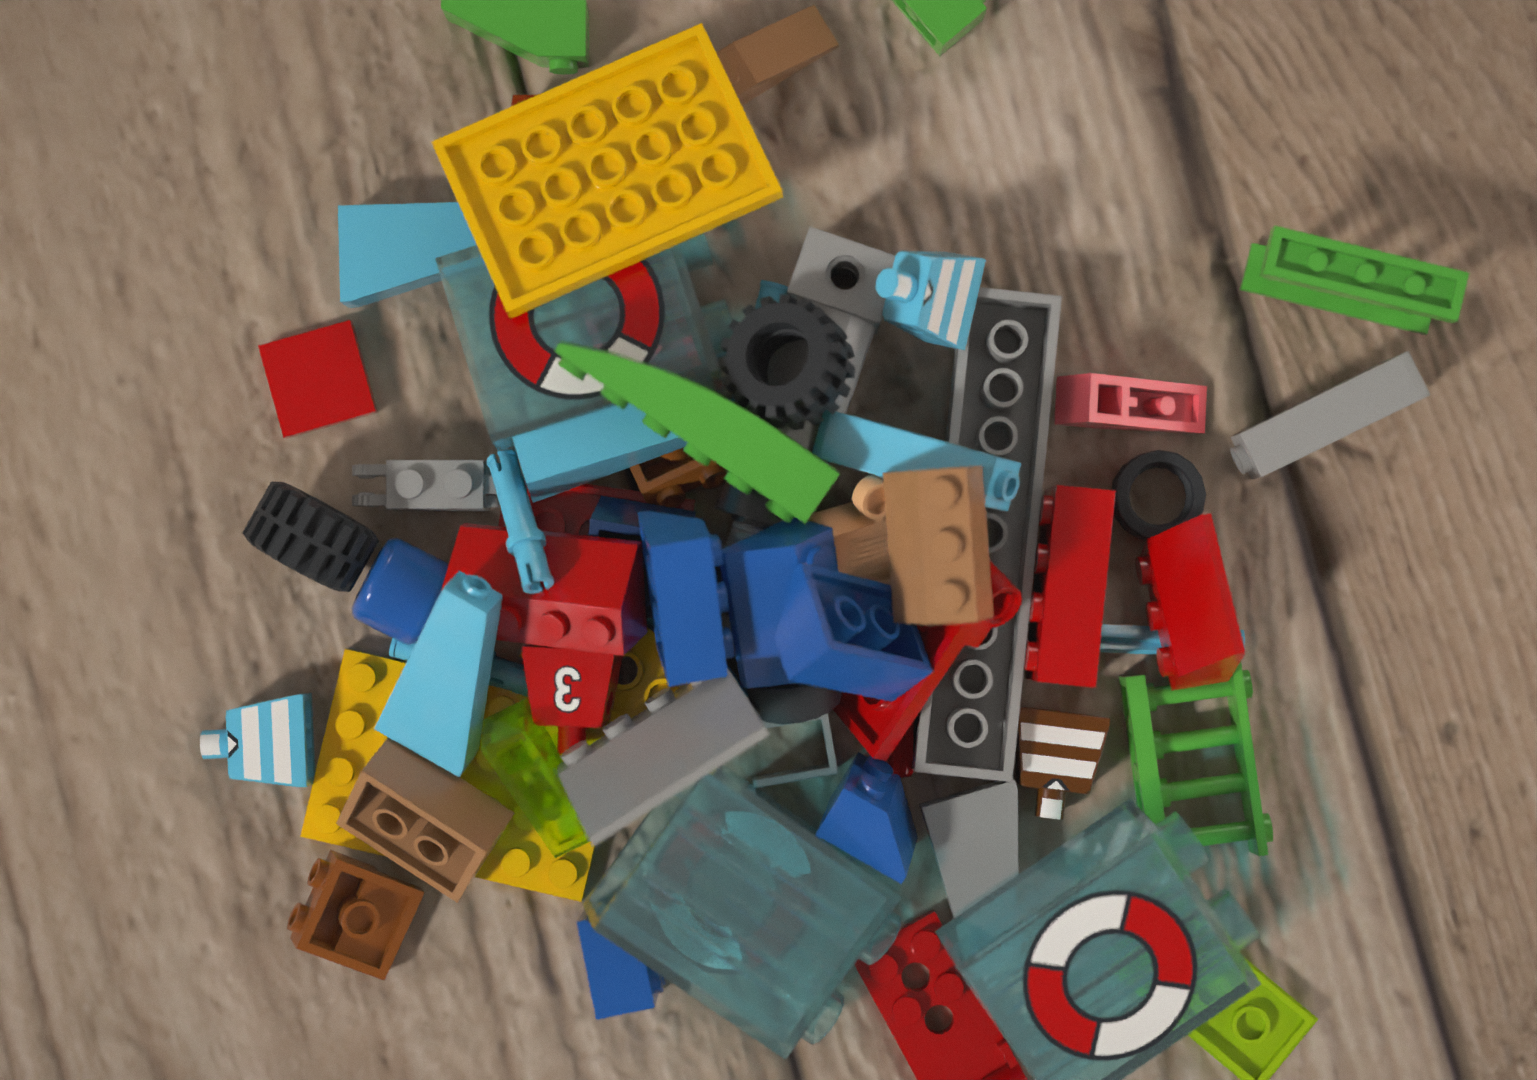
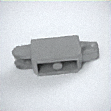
M386 460V464L352 465V476H358L360 479L386 477V494L362 492L352 495V506L386 507V509L394 511H490V508L499 507L492 475L485 460Z

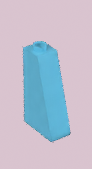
M458 202L338 205L340 302L348 308H359L486 266Z
M631 403L627 405L625 410L616 405L512 437L532 502L543 500L685 447L687 442L673 432H670L667 438H664L641 422L646 414Z
M828 410L823 412L822 418L824 421L820 423L812 451L822 460L883 477L884 472L982 465L985 507L1008 511L1010 502L1018 491V474L1021 467L1019 462L878 421L837 411L833 415Z
M461 571L442 589L374 728L376 731L458 777L462 775L479 750L503 596L491 589L484 579L475 575H466Z

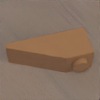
M812 5L736 40L716 53L743 106L838 48L839 44L815 5Z

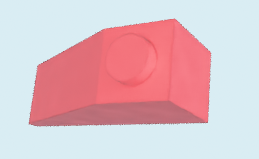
M1097 373L1058 376L1056 380L1054 425L1095 429L1205 434L1207 386Z

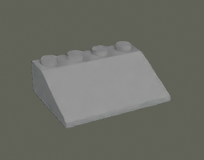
M728 668V677L687 683L672 692L670 687L659 691L645 702L646 710L633 718H630L628 714L616 718L603 728L606 735L588 745L586 740H583L570 747L561 755L563 762L557 765L558 776L593 846L770 735Z

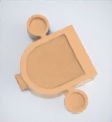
M869 475L856 485L852 495L853 502L812 513L808 521L832 527L839 572L891 585L884 483L881 476Z

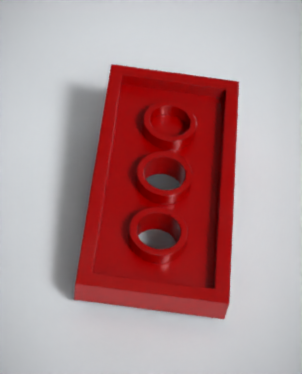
M989 560L993 617L972 623L917 624L933 669L930 675L893 702L882 699L878 702L877 698L842 691L840 703L833 710L873 759L887 761L964 645L978 648L992 627H999L1005 624L1019 610L1022 603L1020 590L992 561Z
M934 909L850 955L853 964L917 1080H1027ZM911 963H921L929 970L928 981L920 988H909L902 982V972ZM936 1005L946 1006L952 1012L950 1025L941 1031L932 1030L925 1024L927 1011Z

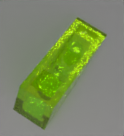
M526 698L483 719L481 752L552 855L557 858L590 842L558 776L557 765L563 762L561 756L557 753V748L546 728L534 725L530 704Z

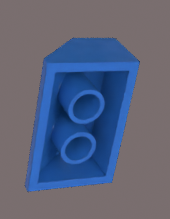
M653 511L638 512L656 648L668 686L728 677L726 658L734 657V648L730 628L722 629L720 613L728 611V600L724 582L716 583L714 566L722 565V552L718 535H709L703 519Z
M794 517L790 523L783 520L721 550L722 565L720 566L727 594L728 613L740 684L745 688L799 683L788 680L787 674L782 667L780 652L775 640L777 626L794 567L802 562L839 572L832 527L808 520L804 523L797 517Z
M802 562L794 567L775 634L782 667L787 674L788 680L893 702L933 672L917 624L894 623L891 585Z

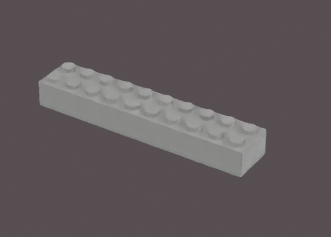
M980 287L965 351L960 349L954 350L945 441L1021 463L1018 474L1019 488L1015 497L1010 502L1008 511L986 507L989 560L1020 590L1022 603L1017 613L1008 622L990 629L978 648L964 645L916 716L912 770L914 772L1012 782L1062 302V296Z

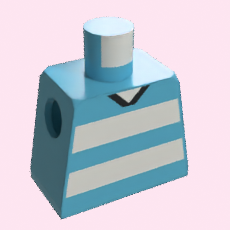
M899 251L895 255L893 268L882 270L876 280L877 293L881 297L886 298L882 312L884 320L924 342L965 351L986 259L940 251Z
M312 693L297 694L226 710V729L202 730L200 735L202 758H227L230 779L293 787L311 786L315 776Z

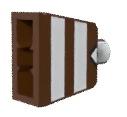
M1020 706L1015 751L1016 780L1021 786L1038 788L1035 816L1063 820L1067 792L1089 794L1109 730L1110 718Z

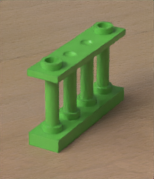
M1274 226L1270 230L1267 246L1256 243L1250 245L1240 290L1427 335L1431 318L1448 323L1458 321L1469 272Z
M1240 662L1227 682L1172 691L1171 685L1154 687L1153 683H1146L1145 675L1143 674L1118 676L1145 866L1152 871L1172 868L1170 856L1177 855V850L1245 840H1248L1249 852L1257 856L1269 855L1267 842L1273 841V827L1269 814L1262 812L1246 700L1253 696L1252 680L1249 671L1242 670ZM1227 697L1231 720V725L1163 735H1161L1159 730L1153 731L1150 712L1157 711V706ZM1234 744L1238 773L1176 782H1167L1166 778L1159 779L1157 760L1163 759L1164 754ZM1241 792L1245 821L1174 830L1173 826L1166 827L1164 808L1170 807L1173 801Z

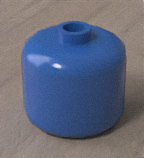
M389 539L378 553L353 602L351 609L353 617L357 621L403 644H416L442 591V585L449 564L401 539Z

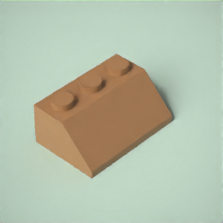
M983 466L884 472L883 483L894 623L926 625L972 623L993 617Z
M388 737L362 769L336 824L458 903L499 841L514 812L503 806L496 798L486 795L461 777L452 774Z

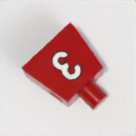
M532 644L522 646L532 721L534 725L558 726L557 753L563 754L570 747L583 740L587 742V727L599 728L610 722L623 656Z

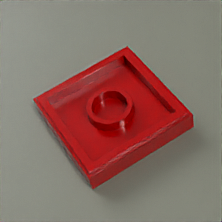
M343 321L258 345L283 438L288 439L378 413L353 321Z

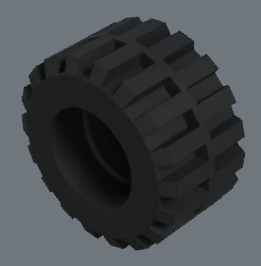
M780 294L778 303L771 296L761 298V307L755 309L749 304L742 310L745 317L740 323L735 319L732 320L728 326L733 331L731 338H722L720 348L727 353L725 357L718 358L719 369L727 374L721 378L725 388L732 393L731 397L740 406L778 429L784 430L785 425H788L793 430L804 429L805 420H808L815 426L824 421L821 416L824 411L828 410L833 415L840 408L835 403L838 396L841 395L847 398L851 390L845 383V380L855 376V367L848 361L855 357L853 347L846 341L848 337L843 329L810 300L800 297L797 301L791 294ZM806 340L808 344V359L802 372L789 383L770 386L767 380V367L775 351L788 342Z
M271 481L242 532L247 541L264 554L301 575L339 592H351L379 543L375 533L360 522L290 484Z

